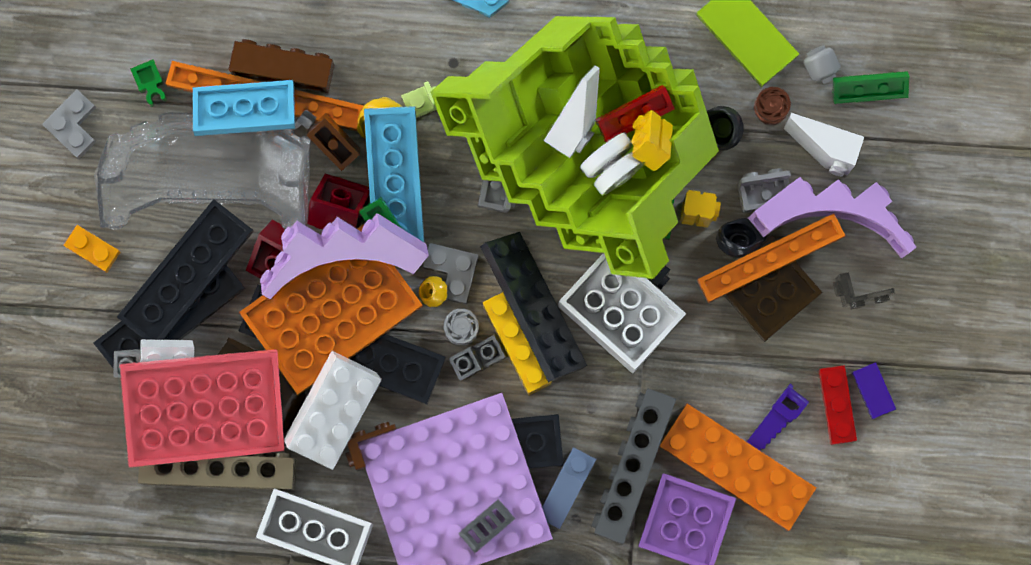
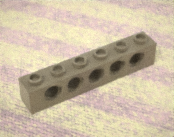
M265 453L249 456L195 460L198 463V471L194 475H189L186 470L187 465L192 461L172 463V471L168 474H164L161 471L162 464L139 466L138 484L295 490L297 460L290 458V453H275V457H265ZM217 462H222L224 465L223 473L219 476H214L212 473L213 465ZM242 463H247L250 467V471L245 477H240L237 473L238 466ZM267 464L275 466V474L270 478H265L263 475V468Z

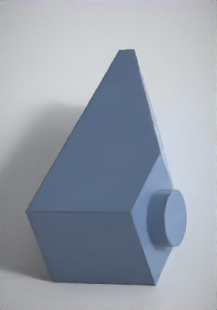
M573 447L542 506L547 523L558 529L561 528L596 461L595 458Z

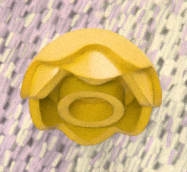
M431 276L422 281L419 287V298L422 303L430 308L439 307L447 299V285L442 281V278Z

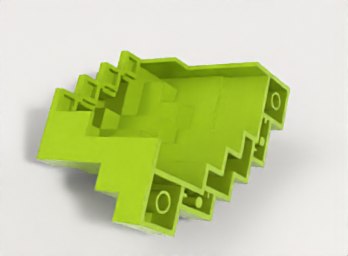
M555 16L505 62L485 61L468 77L448 76L431 91L446 135L467 138L482 180L501 181L509 203L529 204L536 226L557 228L564 249L604 253L611 274L653 279L669 262L662 240L678 224L672 200L719 152L694 69H673L666 47L646 46L639 24H617L615 17ZM595 65L600 68L596 119L661 85L666 87L675 108L661 116V120L665 119L673 125L672 138L669 140L671 142L670 159L655 171L644 164L627 182L604 196L594 186L596 179L601 174L588 178L580 168L590 155L606 143L596 121L591 129L594 132L591 140L580 153L575 151L570 158L544 141L581 80ZM635 130L626 134L630 140L635 135ZM633 144L631 146V149L625 155L629 154L630 152H633Z

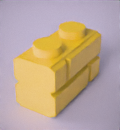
M651 110L644 116L640 115L633 124L635 135L631 143L633 144V157L641 163L645 162V166L655 171L670 159L671 142L669 140L672 138L673 125L665 119L661 120V116Z
M688 190L683 200L681 224L693 225L696 223V226L708 228L712 221L716 222L721 202H716V194L707 192L701 194L700 191Z

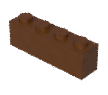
M243 39L242 42L234 41L228 70L231 75L264 82L293 80L294 87L329 94L335 65L333 59H330V56L327 54L315 53L314 56L305 54V51L297 48H291L290 51L282 50L280 46L275 44H266L265 47L257 45L255 41Z

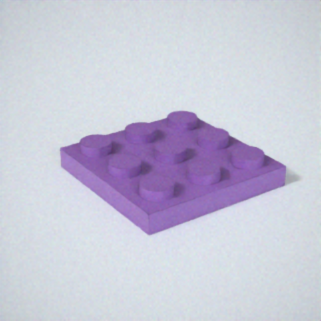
M663 473L638 547L689 565H714L736 498Z

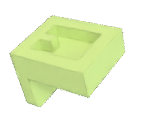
M428 81L424 83L423 87L401 95L405 107L416 106V118L437 110L431 95V91L436 86L431 87Z

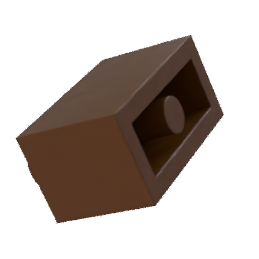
M327 113L307 130L306 135L341 171L360 155L361 148Z

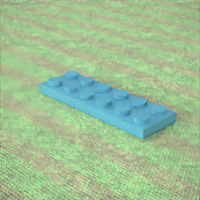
M416 106L364 109L370 203L382 197L401 228L424 242Z

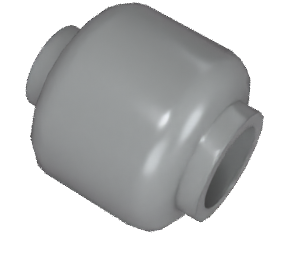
M821 45L806 53L807 58L804 60V65L813 81L822 80L823 84L832 81L833 77H837L835 73L840 70L841 65L832 48H825L824 45Z

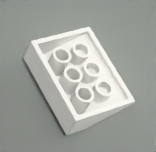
M604 253L558 303V307L632 374L686 315L683 310L647 278L611 274Z

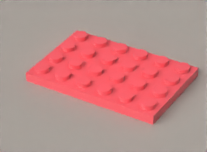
M276 349L120 364L129 467L285 451L278 353Z

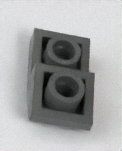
M494 334L482 342L450 357L449 360L459 380L462 381L509 356L498 335Z

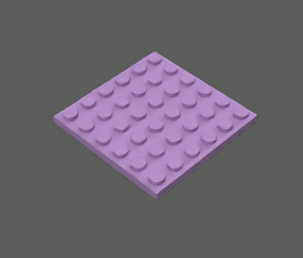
M503 393L358 443L398 565H479L553 539ZM499 499L514 516L515 520L477 553H474L458 533ZM497 509L492 511L501 523L506 520ZM489 516L484 518L494 530L498 527ZM481 523L476 525L485 536L490 534ZM473 530L468 532L477 543L482 541Z

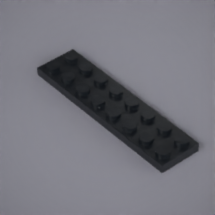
M257 284L250 304L262 296L261 285ZM243 319L238 331L258 339ZM384 334L350 358V360L375 371L382 379L378 386L428 405L446 359L445 356L388 334Z

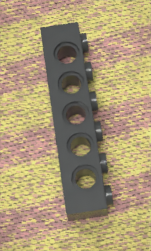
M647 388L645 394L640 392L635 407L640 409L636 418L631 416L626 430L631 432L628 441H622L618 451V455L622 456L619 466L613 465L609 479L613 480L610 490L605 488L600 500L604 507L601 514L596 512L591 527L595 528V535L622 545L624 544L676 398ZM646 411L654 412L657 416L656 423L647 424L643 420V414ZM637 435L647 437L648 446L646 448H638L635 445L634 438ZM628 459H636L639 462L640 468L637 472L632 473L626 469L625 463ZM624 482L630 486V495L622 497L617 493L616 488L619 483ZM614 506L620 508L622 511L621 519L612 521L608 517L609 508Z

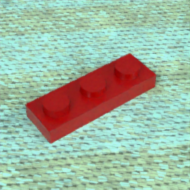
M661 85L595 119L604 141L607 143L621 133L625 132V134L634 131L633 124L640 115L644 116L648 111L652 110L659 116H663L675 108L666 87Z
M845 365L819 369L830 444L856 442L857 436Z

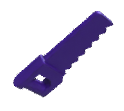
M789 384L746 442L760 451L765 449L766 444L771 443V438H776V433H781V429L786 428L787 422L791 423L794 419H797L809 401L792 389L794 386ZM785 397H788L799 407L796 410H790L781 402Z

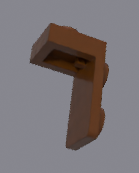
M385 422L375 426L376 431L367 434L365 430L353 433L347 443L350 452L345 453L349 466H355L357 471L366 469L358 443L397 430L395 424L390 425L389 422Z

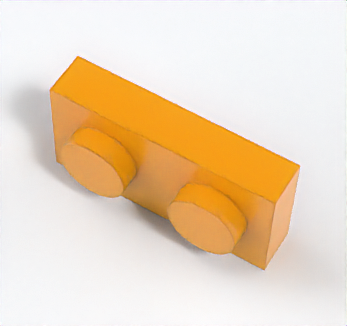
M76 225L63 245L108 273L121 253L118 249L79 225Z

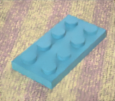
M293 80L193 87L194 136L295 129Z

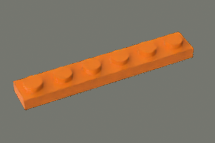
M833 213L697 279V282L707 302L710 303L834 243L846 235Z

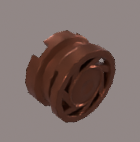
M779 87L765 88L759 93L754 103L755 115L764 124H779L786 118L790 110L791 101L789 95Z

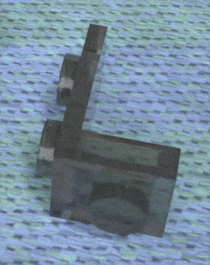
M849 272L839 274L835 278L836 282H833L836 297L840 296L842 306H850L851 310L865 307V302L874 300L875 304L890 301V296L895 294V289L891 288L855 297Z

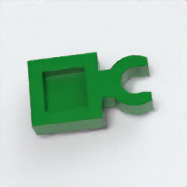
M153 59L130 68L141 93L147 91L146 100L151 107L154 106L152 98L155 95H160L163 102L167 100L165 93L157 87L164 84Z

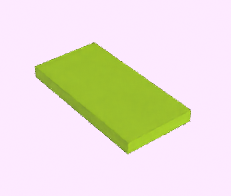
M711 0L696 13V16L761 88L799 56L796 49L751 0Z

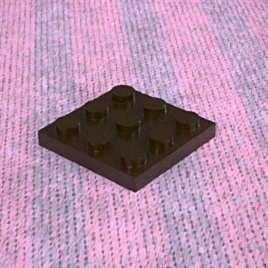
M772 235L762 244V246L759 249L777 240ZM794 261L724 295V297L765 342L823 292L797 262Z

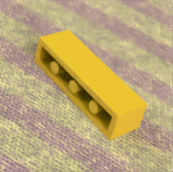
M502 292L482 302L483 308L528 396L551 385V382L547 381L504 293Z

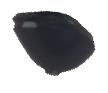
M717 106L706 110L718 150H729L738 145L744 132L743 121L739 113L726 106Z
M748 218L727 222L719 228L716 234L718 247L726 255L733 258L744 257L755 252L766 240V236L763 238Z

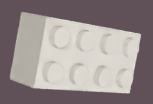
M331 351L284 438L287 448L333 470L382 380L375 371Z
M273 489L256 538L331 565H359L373 524Z

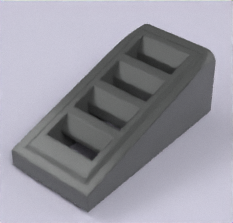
M498 499L458 534L473 552L477 553L515 518ZM497 509L506 520L501 523L492 512L493 510ZM486 516H489L498 526L495 530L484 519ZM478 523H481L490 533L488 536H485L476 526ZM473 530L482 541L477 543L468 532Z

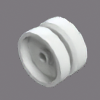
M625 132L605 143L580 166L588 178L601 174L596 179L594 186L602 196L623 185L645 164V162L641 163L635 159L633 152L625 155L632 146L631 140Z

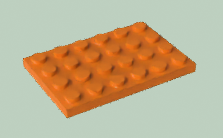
M364 224L357 229L362 232ZM351 259L330 262L305 271L286 283L271 299L262 295L239 313L265 350H277L278 367L299 396L313 386L331 351L350 359L418 311L423 305L394 265L374 260Z

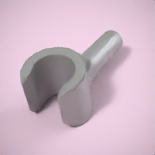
M305 110L295 122V129H287V132L292 133L301 125L309 129L316 116Z

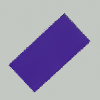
M876 362L852 372L871 419L896 410Z

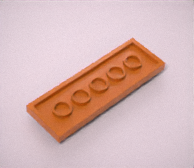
M688 403L659 446L787 531H790L816 490L815 486Z

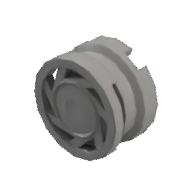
M456 309L446 316L444 332L451 343L457 346H466L476 339L479 333V322L471 311Z

